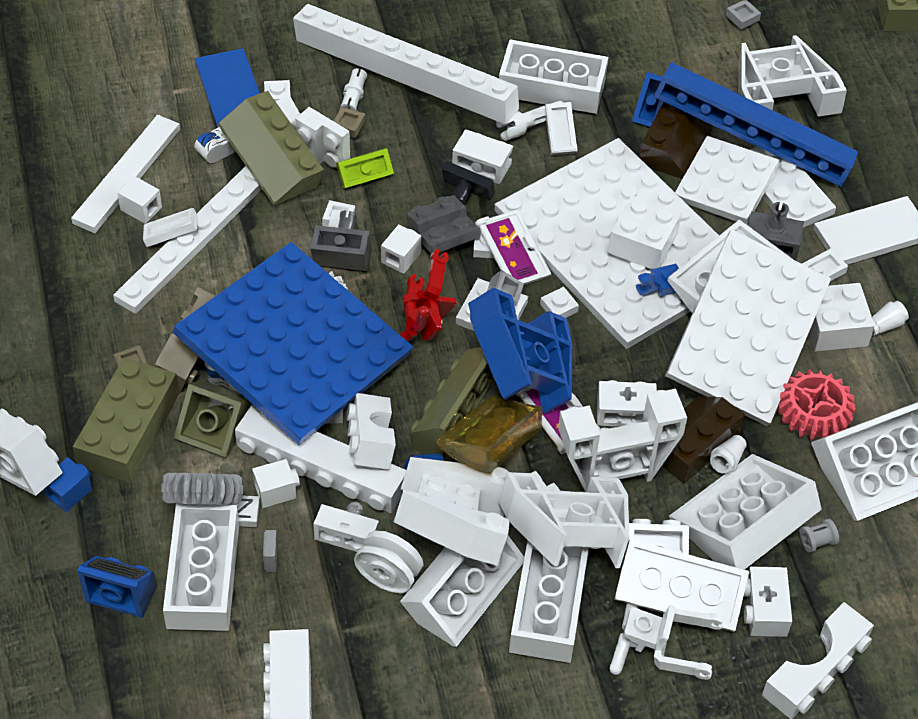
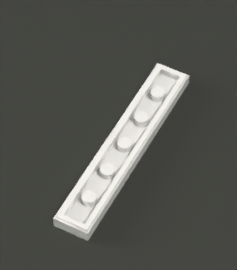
M157 115L72 216V224L96 233L119 205L117 192L121 186L127 184L134 176L140 179L180 131V124Z

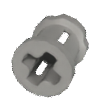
M829 518L823 520L820 525L810 528L804 526L799 530L802 545L807 552H814L817 547L826 544L835 545L839 542L837 527Z

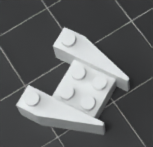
M797 35L792 37L790 46L749 51L746 43H742L738 64L739 95L773 110V98L806 93L818 116L842 113L847 89L839 74Z
M676 389L658 390L647 394L643 419L640 423L631 422L620 427L598 429L590 406L571 407L560 411L558 429L567 456L586 492L591 477L623 479L644 474L646 482L651 481L684 435L687 416Z
M410 457L401 486L403 493L394 523L463 556L498 566L509 530L510 519L503 517L504 512L499 504L508 471L500 467H494L490 471H483L466 463Z
M507 472L499 504L506 518L510 519L509 522L553 566H558L563 547L578 546L593 549L605 548L615 568H620L629 540L628 494L619 478L591 477L586 492L548 491L543 489L536 474Z

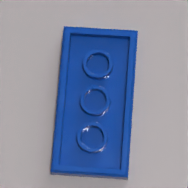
M243 48L195 58V65L217 128L219 127V122L245 99L260 94Z

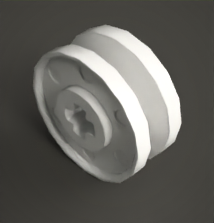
M386 531L370 532L363 543L364 547H361L354 557L356 568L367 580L381 589L401 594L408 592L414 582V577L418 576L424 566L422 557L412 545L397 535Z

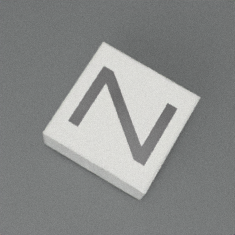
M242 495L241 502L237 504L239 526L257 527L260 496Z

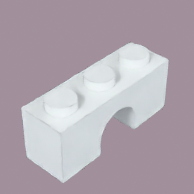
M357 393L354 404L349 403L346 420L349 421L348 436H351L349 452L354 455V465L390 469L395 449L394 429L388 428L392 414L390 398Z

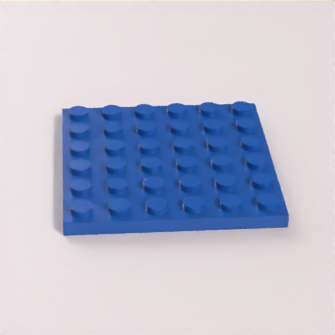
M292 242L180 321L173 329V334L298 445L351 403L357 393L362 394L411 354L413 346Z

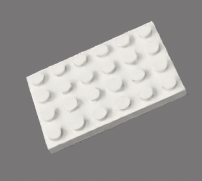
M731 229L665 376L707 397H723L742 411L745 416L768 426L780 402V393L785 390L783 384L788 383L831 278Z

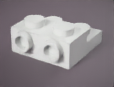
M310 107L295 116L292 121L293 127L320 164L325 161L329 166L337 168L336 162L350 159V135L347 129Z
M634 519L633 523H629V540L632 539L689 555V526L681 525V521L664 520L663 525L651 524L649 519Z

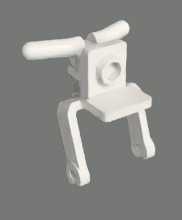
M626 603L622 624L624 633H621L610 665V672L614 675L622 672L629 647H636L635 650L641 652L647 646L653 648V652H655V665L659 669L695 675L705 680L711 679V665L664 657V652L672 622L719 630L723 626V616L718 613L706 614L677 609L675 606L669 605L663 617H659L638 609L636 605Z

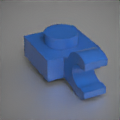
M677 264L651 269V273L638 275L641 284L636 285L637 291L640 295H646L653 291H658L660 296L676 293L669 284L668 277L676 272L679 267Z

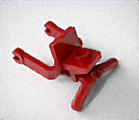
M436 249L431 254L427 287L423 291L424 279L422 277L416 283L414 281L416 278L415 274H412L407 279V293L402 297L404 304L403 312L406 314V330L399 333L407 342L412 340L418 334V331L423 340L430 341L442 329V318L457 305L456 298L439 296L442 290L446 262L449 259L446 252L439 258V249Z

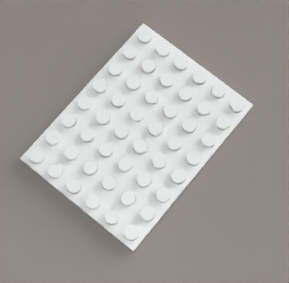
M617 138L495 203L494 211L498 215L514 210L519 211L550 270L610 333L628 349L691 312L677 293L660 296L658 291H653L646 295H640L636 289V285L641 284L638 275L651 273V269L608 253L611 230L630 196L633 195L681 213L678 234L661 267L677 264L681 268L719 235L632 150Z

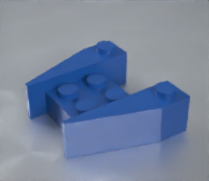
M494 287L468 303L470 321L503 399H507L527 387L536 389L539 393L544 414L572 399V339L567 318L548 311L526 324L517 319L513 296Z

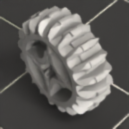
M167 473L163 475V483H161L162 500L166 503L237 505L241 502L243 494L242 477L235 474Z

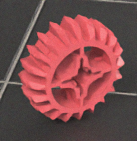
M810 369L805 375L798 371L795 377L790 376L788 383L783 384L785 390L780 393L778 415L782 416V424H790V432L797 430L799 431L800 438L805 434L810 437L811 441L815 437L821 439L845 430L851 424L855 412L854 395L850 394V386H842V378L834 380L832 373L828 376L823 375L821 369L817 374H814Z

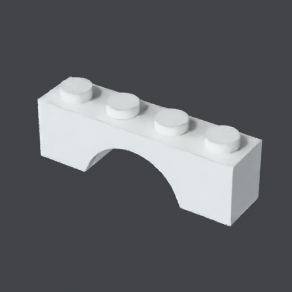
M843 602L825 621L820 634L827 656L820 662L811 665H798L786 661L767 680L762 696L790 719H793L799 711L802 714L806 713L815 701L813 697L819 691L822 694L825 693L834 682L833 676L838 671L844 673L853 662L852 656L857 651L861 654L872 642V638L869 636L874 625Z

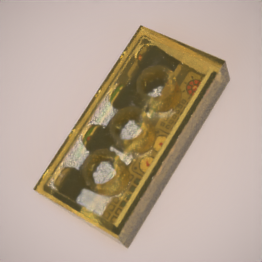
M490 396L437 438L436 445L457 461L490 474L542 428V407Z

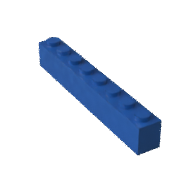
M673 62L670 63L654 95L659 100L842 187L850 173L858 151Z

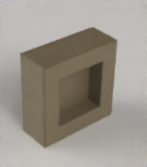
M341 107L334 119V122L347 129L350 137L353 138L357 137L366 121L364 113Z

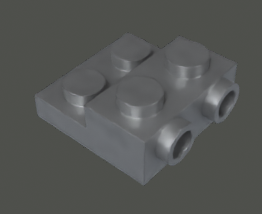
M454 195L439 197L434 203L423 206L417 205L410 212H407L409 229L421 235L422 245L431 254L436 249L442 252L480 237L479 227L467 216L466 206Z

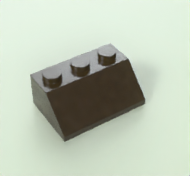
M663 102L641 143L639 158L651 169L683 179L705 138L710 135L713 125Z
M696 397L684 408L687 416L684 435L662 465L664 469L683 484L710 461L713 449L732 436L739 435L741 432L745 414L723 397Z

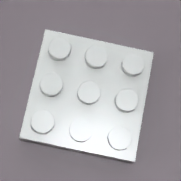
M707 136L675 194L687 205L734 221L741 220L747 225L751 211H755L779 167V159Z

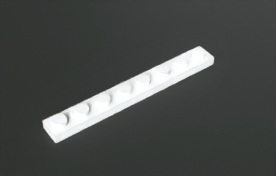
M246 166L197 213V230L170 239L113 295L116 303L137 314L262 190Z

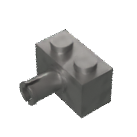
M775 202L772 205L770 215L751 211L748 226L796 261L801 244L804 221L787 218L789 207L783 203L781 210H779L780 202Z
M341 211L338 228L315 225L310 248L314 262L319 266L367 271L371 253L369 231L354 230L355 220L357 219V215L354 212L349 211L347 218V211Z

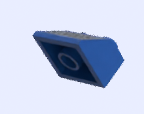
M95 556L81 564L77 570L85 602L143 618L157 587L153 571L141 565L131 566L124 564L113 557L103 558Z

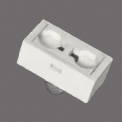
M358 502L349 503L345 511L322 504L314 521V539L358 552L361 547H364L363 543L368 534L373 531H379V521L362 516L364 509Z

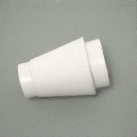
M888 302L872 316L875 325L872 336L905 324L909 316L901 302Z
M734 435L713 449L710 458L712 467L720 473L734 471L746 448L745 439L739 435Z

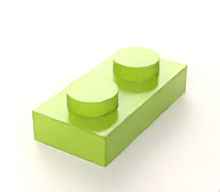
M387 148L336 162L343 188L394 174Z

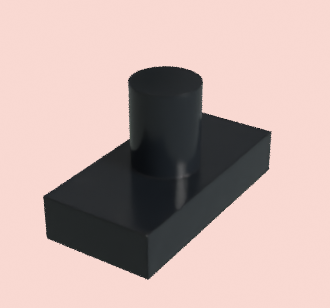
M446 161L442 167L444 182L456 186L451 196L454 195L462 204H465L470 193L491 201L495 194L492 179L449 161Z

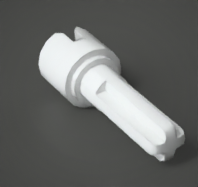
M559 100V101H556V102H553V103H550V104L563 103V102H562L561 100ZM545 106L525 113L517 111L506 124L496 121L498 128L507 127V130L500 134L501 138L504 141H508L522 136L526 133L527 128L545 122Z

